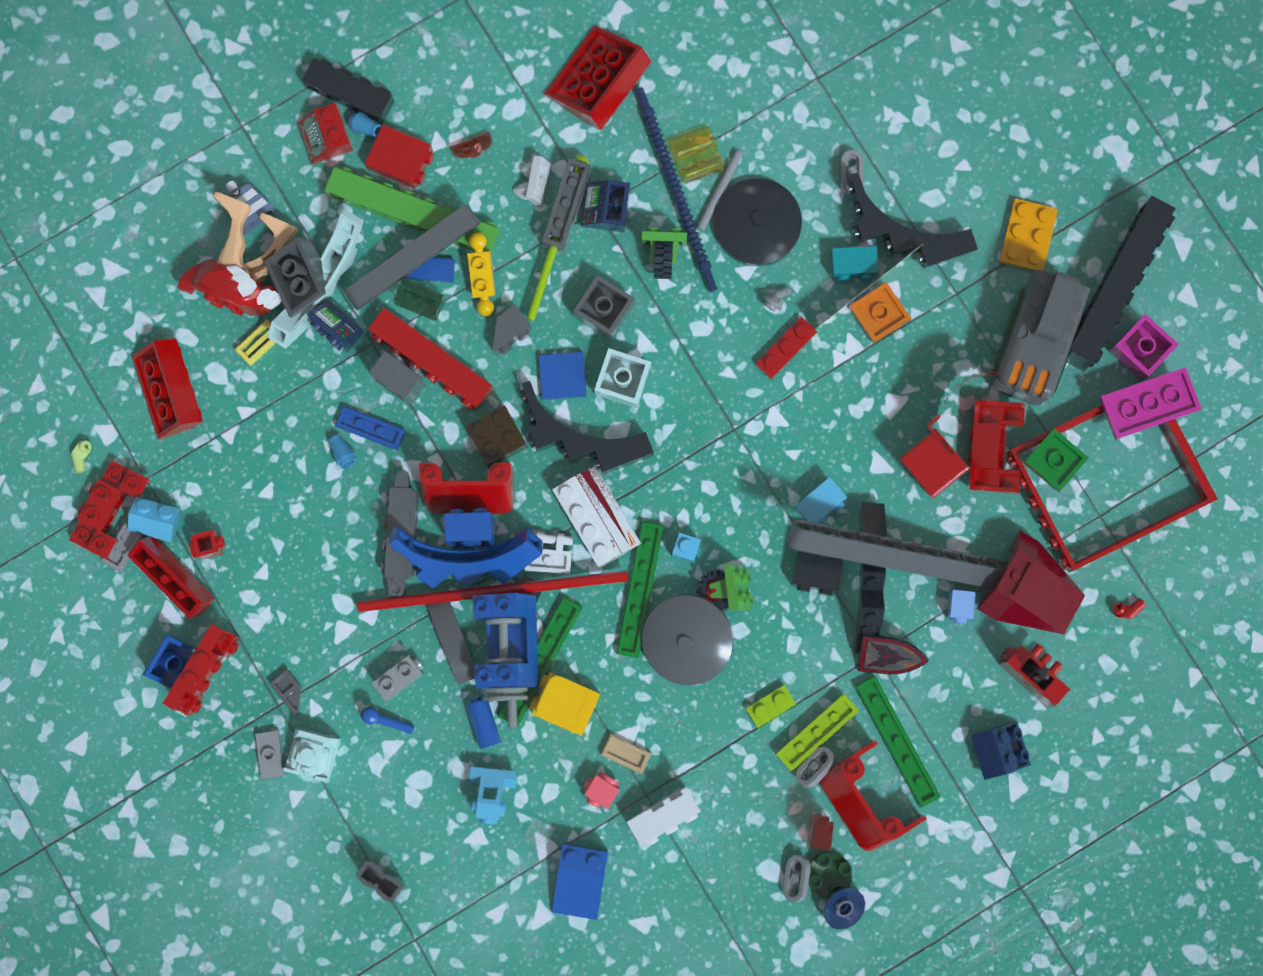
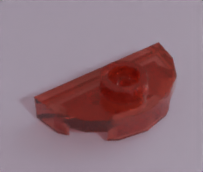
M486 132L449 148L454 157L476 158L491 146L493 138L490 132Z

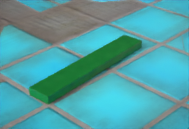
M645 521L641 523L639 533L641 544L636 549L616 654L639 658L643 628L646 622L664 525Z
M562 597L537 643L539 685L543 676L547 675L583 609L582 606L565 597ZM529 687L528 692H523V696H528V700H516L517 727H519L540 687ZM506 701L498 717L508 722Z
M874 675L855 685L858 694L919 807L922 808L941 798L876 676Z

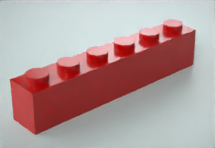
M383 308L368 328L372 334L371 339L379 345H382V343L390 347L388 349L389 352H394L398 356L402 355L408 360L406 362L407 365H412L416 369L420 368L425 372L424 377L434 384L438 381L443 385L442 390L453 397L454 394L461 398L460 403L471 410L474 407L478 410L492 392L493 387L490 383L385 308Z

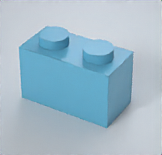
M829 477L800 501L794 509L804 521L824 524L829 520L826 517L829 513L833 511L836 514L845 506L844 501L847 497Z
M136 497L128 513V531L172 542L179 527L180 509Z

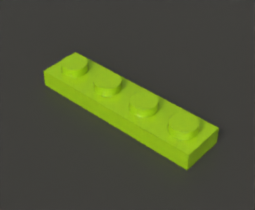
M845 694L841 695L776 753L777 757L792 771L857 714L859 710Z

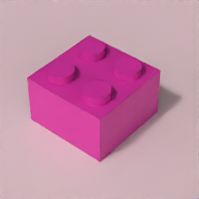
M1144 314L1109 352L1143 381L1152 374L1179 344L1151 318Z

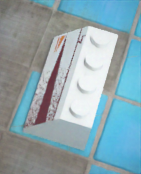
M596 467L586 470L552 489L598 567L606 566L641 544Z

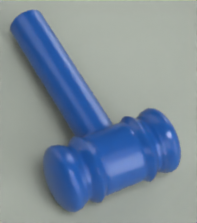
M366 707L361 712V718L367 724L379 723L409 734L413 732L414 725L378 714L372 707Z

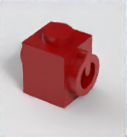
M215 530L191 535L192 539L188 541L192 557L202 560L224 554L223 548L226 547L223 535H219V532Z

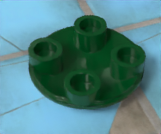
M823 852L811 860L809 886L814 893L823 898H829L839 889L850 886L852 867L842 855L835 852Z

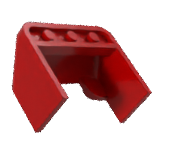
M876 740L869 741L837 762L819 781L822 790L859 847L865 851H873L927 820L925 815L918 814L905 824H902L898 818L893 816L886 817L879 822L854 784L865 772L864 764L859 756L878 745Z

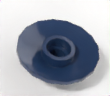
M852 887L841 888L834 892L824 906L823 915L825 922L831 928L838 930L847 929L855 925L865 911L866 901L864 895L858 889Z

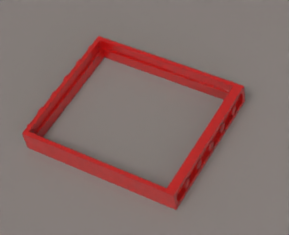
M1101 405L1055 429L1061 434L1104 413L1103 407ZM1176 419L1163 423L1161 426L1200 500L1076 562L1073 561L1018 455L1039 445L1052 430L1007 452V462L1011 469L1021 471L1020 487L1026 490L1029 496L1027 497L1028 503L1032 509H1036L1039 515L1037 518L1042 529L1047 530L1050 536L1048 541L1054 550L1057 549L1060 555L1058 559L1064 570L1067 569L1069 573L1218 500Z

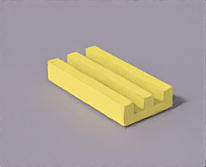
M267 319L234 349L250 366L276 343L270 339L250 359L248 358L268 339L269 331H267L245 353L243 352L267 327L270 328L271 323Z

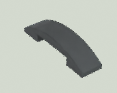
M451 602L427 604L438 637L458 685L475 679V663L467 647Z

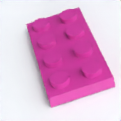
M1186 367L1099 397L1115 440L1202 410Z

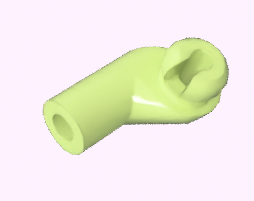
M87 440L80 441L71 452L75 473L87 471L84 460L92 448L91 443Z

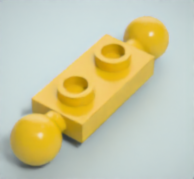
M475 232L469 238V244L475 252L467 254L472 297H480V301L477 304L478 313L482 316H489L494 311V304L489 300V297L496 295L491 251H483L487 243L485 235Z

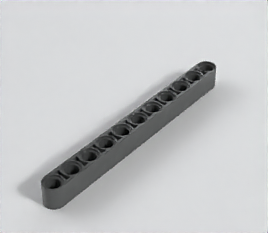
M796 520L786 541L788 546L798 551L992 589L995 587L1008 561L804 520Z

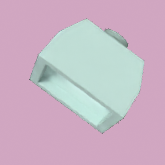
M296 727L283 771L329 783L341 738Z

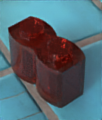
M814 814V818H809L807 846L809 848L832 850L834 822L830 820V816Z

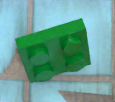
M1054 428L1027 458L1024 464L1059 493L1089 457Z

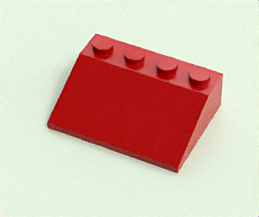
M594 26L544 94L586 124L601 131L652 61L642 46Z

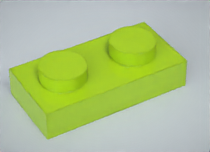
M783 685L745 709L756 727L759 728L796 705L786 686Z

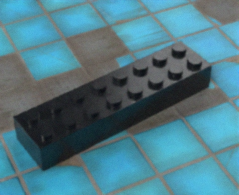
M1151 196L1140 207L1083 314L1078 332L1073 339L1074 341L1068 353V364L1081 371H1085L1088 367L1092 368L1095 363L1099 362L1104 353L1101 351V348L1109 343L1114 334L1111 329L1121 321L1124 315L1121 311L1126 305H1129L1134 297L1132 291L1143 280L1145 274L1142 272L1153 261L1155 255L1152 253L1157 247H1160L1165 238L1163 233L1167 228H1170L1175 219V216L1172 215L1176 209L1175 207L1154 196Z

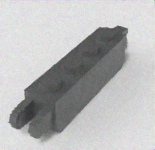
M402 470L395 476V488L390 487V492L386 493L385 506H389L388 515L384 516V529H387V538H383L382 550L386 551V557L381 562V574H384V578L387 579L390 596H403L406 581L413 578L415 573V565H412L404 555L396 552L389 544L391 530L396 526H399L413 539H417L419 495L410 488L411 479L409 474Z

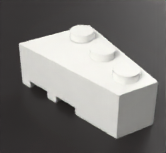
M685 786L627 821V824L640 846L645 844L646 847H649L659 841L658 836L666 833V835L673 833L679 829L677 825L684 821L686 824L698 817L697 814L701 811Z

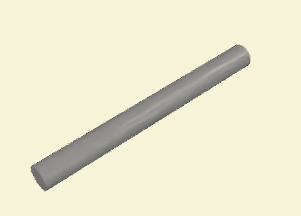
M735 150L697 225L699 230L705 231L720 198L743 156L742 152Z

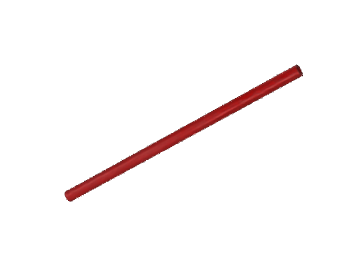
M625 570L357 601L358 612L471 600L474 595L524 594L628 582V573Z

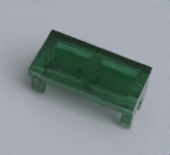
M404 278L395 296V305L436 322L446 301L443 294Z

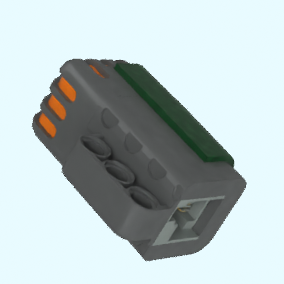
M1035 270L1027 279L1024 289L1022 288L1018 292L990 370L996 371L991 380L995 391L1036 406L1043 404L1056 392L1069 358L1070 347L1078 332L1084 308L1091 291L1089 287L1079 283V278L1060 271L1053 274L1043 270Z

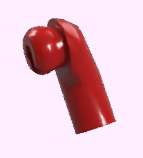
M1138 598L1131 605L1118 602L1113 606V614L1118 618L1133 619L1147 605L1141 598Z

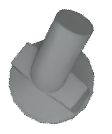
M785 287L773 294L768 292L762 298L765 301L763 305L773 312L776 309L781 310L784 303L781 298L791 295V289Z

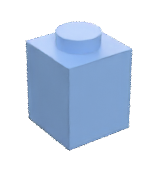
M949 591L947 618L953 619V623L966 624L967 620H972L975 592Z

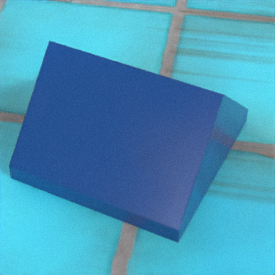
M165 634L142 675L172 688L196 648L175 636Z

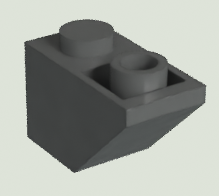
M515 304L497 317L493 341V351L496 356L500 353L502 355L506 354L513 348V343L517 340L521 342L531 334V324Z

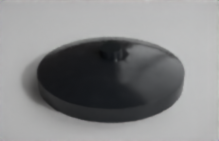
M762 178L743 180L730 187L720 198L714 213V233L720 247L735 261L749 266H767L786 257L795 247L802 228L800 207L791 192L777 182Z

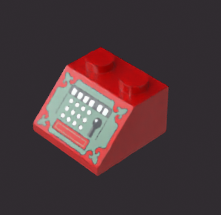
M336 102L313 110L298 123L312 165L353 151Z

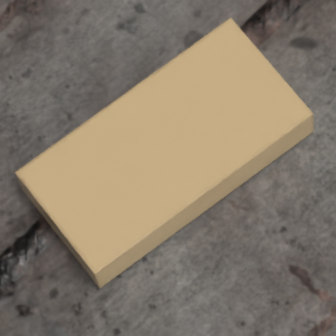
M611 734L601 753L602 756L640 774L643 773L652 754Z

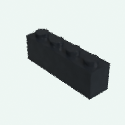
M313 58L302 79L306 89L357 113L363 112L372 120L383 125L394 104L393 96L388 89L384 87H379L378 89L372 86V83L365 78L360 77V79H357L346 69L340 68L338 70L332 67L333 65L325 59L319 61Z

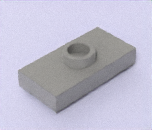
M124 522L115 537L119 541L115 543L108 556L110 557L109 560L102 558L101 562L122 573L130 560L127 555L145 535L128 531V524Z
M280 731L255 734L261 779L285 776Z

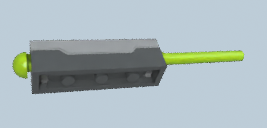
M577 155L574 159L569 158L542 240L543 248L548 249L526 317L530 321H535L556 253L565 254L591 173L589 160L584 155Z

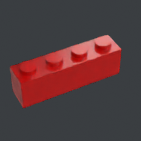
M147 537L140 539L127 555L189 619L203 614L215 600V597L157 538Z

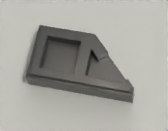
M285 669L271 680L269 684L293 715L296 716L299 713L302 686L291 672Z

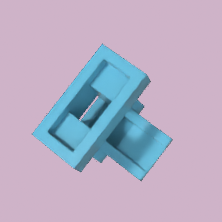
M470 767V784H479L478 799H473L472 813H476L475 818H480V823L497 824V820H501V816L505 815L506 802H502L504 787L516 788V771ZM485 787L498 789L496 800L483 799Z

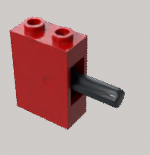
M1036 644L1030 652L1022 645L1008 647L1000 656L1002 661L999 665L1045 707H1056L1071 690L1055 676L1062 669L1063 665L1059 661H1055L1049 669L1045 667L1052 657L1048 653H1044L1039 660L1037 659L1044 650L1040 644Z

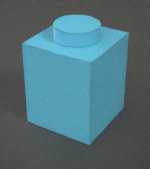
M679 533L672 557L693 563L701 540Z

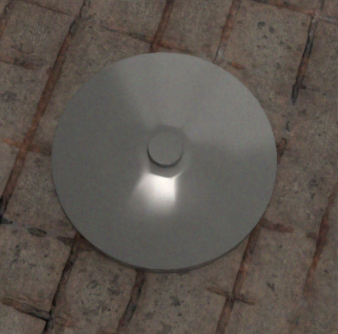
M681 594L664 600L650 613L643 628L642 644L649 664L661 677L680 685H697L711 680L725 667L733 650V631L726 614L714 602L699 595Z

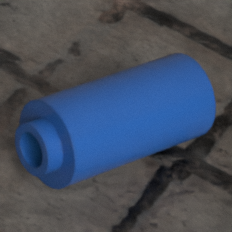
M482 696L470 699V704L466 705L479 749L501 743L489 701H482Z

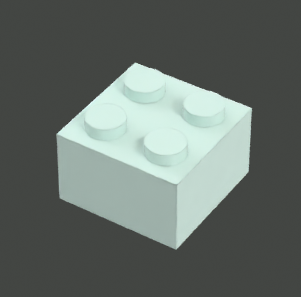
M608 348L594 390L595 395L638 408L651 369V362Z

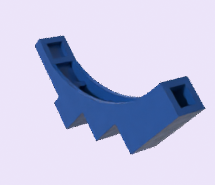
M399 526L391 530L389 542L396 552H400L412 565L417 566L416 576L422 583H426L431 588H434L450 574H453L456 580L462 581L465 585L469 586L486 572L493 579H497L504 584L541 556L543 541L528 528H525L506 541L477 549L458 550L432 546L413 539Z

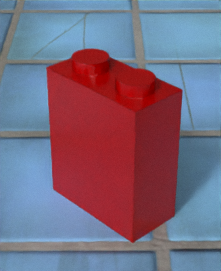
M382 125L365 162V166L368 171L416 190L418 184L422 185L426 175L424 172L426 166L431 165L435 153H433L431 144Z

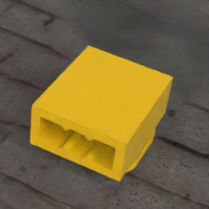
M550 672L548 676L544 675L539 685L542 691L539 697L534 696L530 705V709H533L532 715L583 736L600 694Z

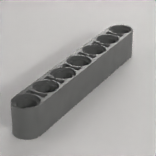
M468 204L462 206L344 290V293L356 310L361 309L480 224V221Z

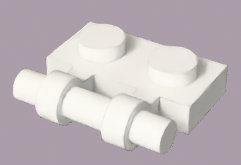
M537 531V534L534 533L543 541V544H556V550L542 549V555L525 567V571L570 575L572 551H563V546L573 545V536H564V533L548 535Z

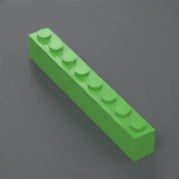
M341 167V169L333 168L324 190L329 198L423 233L456 211V209L447 205L443 207L435 205L436 202L424 197L423 200L416 198L415 194L410 191L403 190L400 192L395 190V187L389 183H376L370 176L362 174L360 177L353 174L354 172L346 167ZM485 220L483 223L480 221L477 227L453 243L475 252L469 244V238L473 233L480 232L487 239L483 251H491L492 256L500 236V230L493 222Z

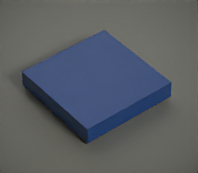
M583 352L539 355L542 400L587 397Z

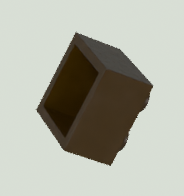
M505 405L465 426L488 469L495 463H501L528 448Z

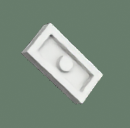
M534 156L533 161L521 168L522 173L529 178V182L518 185L513 189V192L518 197L528 200L534 205L543 206L551 163L542 156Z

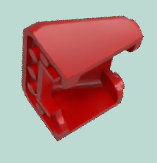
M419 463V477L424 506L431 514H450V510L462 509L466 513H473V509L481 508L487 509L492 514H507L513 509L514 468L511 463H495L488 471V481H447L442 479V470L438 465L434 463Z

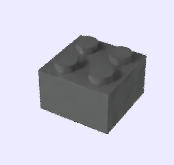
M596 275L575 307L573 316L609 340H612L633 308L635 298L599 275Z
M384 351L368 373L374 381L411 406L426 386L423 381L424 377L412 365L409 368L406 367L403 359L394 352L388 354Z

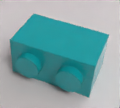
M877 246L832 248L830 253L832 279H837L838 282H849L852 278H860V281H871L873 277L877 276Z

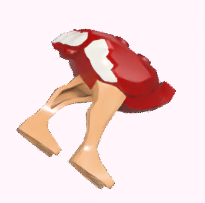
M214 192L212 197L220 203L232 219L227 241L219 259L205 260L190 268L180 277L177 288L191 295L195 290H198L204 295L203 299L209 301L212 306L220 309L224 306L230 309L231 313L238 316H243V313L249 316L268 314L282 300L275 287L263 286L267 275H269L264 261L290 243L298 229L279 219L261 213L259 218L274 233L275 240L263 256L243 264V254L246 247L243 225L252 208L237 199Z

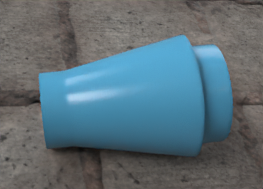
M363 112L353 113L348 123L349 128L354 133L374 137L378 136L382 127Z
M335 435L328 440L337 466H340L341 469H347L357 462L355 458L356 453L340 435Z

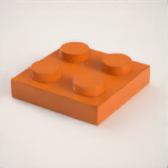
M887 282L849 306V309L873 344L911 320L910 315Z

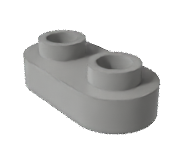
M856 150L845 152L840 163V185L842 191L848 195L845 183L848 182L847 177L849 175L859 172L863 184V157ZM853 160L855 165H848V161Z
M827 747L817 748L797 769V782L807 788L816 786L835 765V753Z
M794 855L788 859L786 864L783 893L790 902H801L808 893L811 865L805 856ZM800 864H802V870H801V871H800V869H799V865H800Z

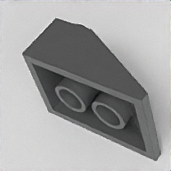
M296 237L264 261L290 318H293L326 294L322 261L313 242Z

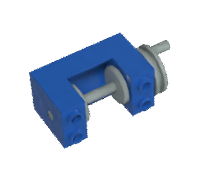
M519 593L474 595L473 619L484 620L487 644L486 665H475V688H481L482 693H486V697H483L482 701H507L508 728H517L516 700H528V696H523V692H528L529 687H539L536 596Z

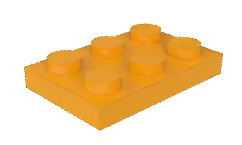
M1015 198L999 263L1032 272L1035 270L1044 271L1058 209Z

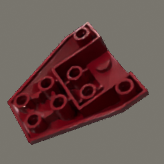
M1019 530L1009 548V551L1013 554L993 590H986L976 609L995 621L1064 635L1085 594L1039 541Z

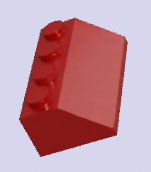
M177 338L154 340L132 356L158 440L190 430L203 422L202 413L198 407L195 391L192 388Z

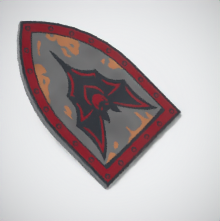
M863 634L858 671L879 674H902L918 669L929 662L927 656L919 648L907 641L893 637Z

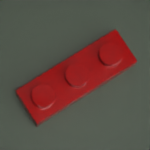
M801 316L760 358L755 366L772 380L817 334V331Z

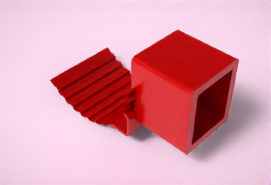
M989 371V373L980 372L979 375L973 374L969 379H963L961 384L958 383L950 393H953L956 387H960L964 381L968 382L971 378L976 379L981 375L983 377L994 375L996 371ZM941 414L928 424V431L930 433L899 458L932 498H935L969 470V467L937 429L933 430L930 427L940 419Z

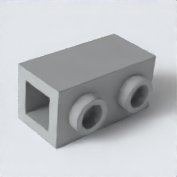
M408 655L372 682L382 698L388 702L424 675L422 671L424 666L417 657L413 659Z

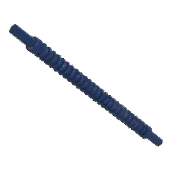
M639 87L635 92L642 108L641 115L643 119H646L644 123L648 124L646 128L650 130L648 134L652 136L651 141H654L653 147H656L655 152L659 153L657 158L661 159L659 161L660 164H663L661 169L665 170L663 175L667 176L665 180L669 181L667 186L671 187L670 193H673L674 204L678 205L676 210H679L678 215L682 216L680 221L684 222L682 226L686 228L684 232L688 233L689 245H692L691 250L695 251L693 256L697 257L695 262L699 263L697 265L698 270L702 272L709 292H714L718 289L710 270L712 265L710 261H707L708 256L704 254L706 250L702 249L704 244H701L702 239L698 238L700 233L696 232L698 227L694 226L693 215H690L691 209L687 208L689 204L685 203L687 198L683 197L685 192L681 191L683 187L679 186L681 181L677 180L678 174H675L674 163L670 162L672 157H669L670 152L666 151L668 146L664 145L666 141L662 139L664 135L660 134L661 128H658L659 123L656 122L657 117L654 116V108L650 107L644 88Z

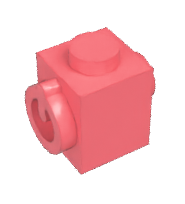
M600 771L599 775H596L595 778L590 777L583 789L587 790L584 794L588 797L586 801L596 808L601 805L608 810L620 790L617 788L619 782Z

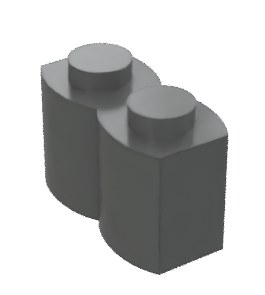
M369 859L365 861L356 873L358 880L362 884L374 888L381 898L389 902L397 900L406 887L400 877L387 873L385 867L375 860Z

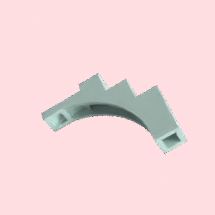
M346 209L340 213L335 231L320 258L326 294L293 318H290L286 309H284L272 321L267 336L269 339L286 349L310 326L311 319L307 314L334 293L338 278L353 264L357 252L355 246L364 220Z

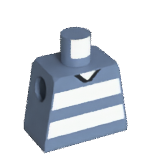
M232 180L225 185L224 188L229 193V197L244 202L252 208L243 225V236L264 223L259 218L261 213L269 216L277 213L272 205L249 183L240 187L235 180Z

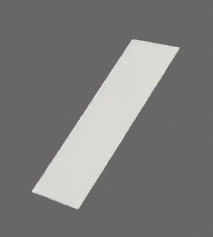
M917 247V248H915L914 250H912L909 254H907L904 258H902L899 262H897L894 266H892V267H891L889 270H887L884 274H882L880 277H878L875 281H873L870 285H868L865 289H863L860 293H858V294H857L855 297H853L850 301H848L846 304H844L841 308H839L836 312H834L831 316H829L826 320H824V321H823L821 324H819L817 327L821 326V325H822L823 323H825L828 319H830L832 316H834L837 312H839L842 308H844L847 304H849L852 300H854L857 296H859V295H860L862 292H864L867 288H869L871 285H873L876 281H878L881 277H883L886 273H888L891 269H893L896 265H898L901 261H903L905 258H907L910 254H912V253H913L915 250H917L919 247Z

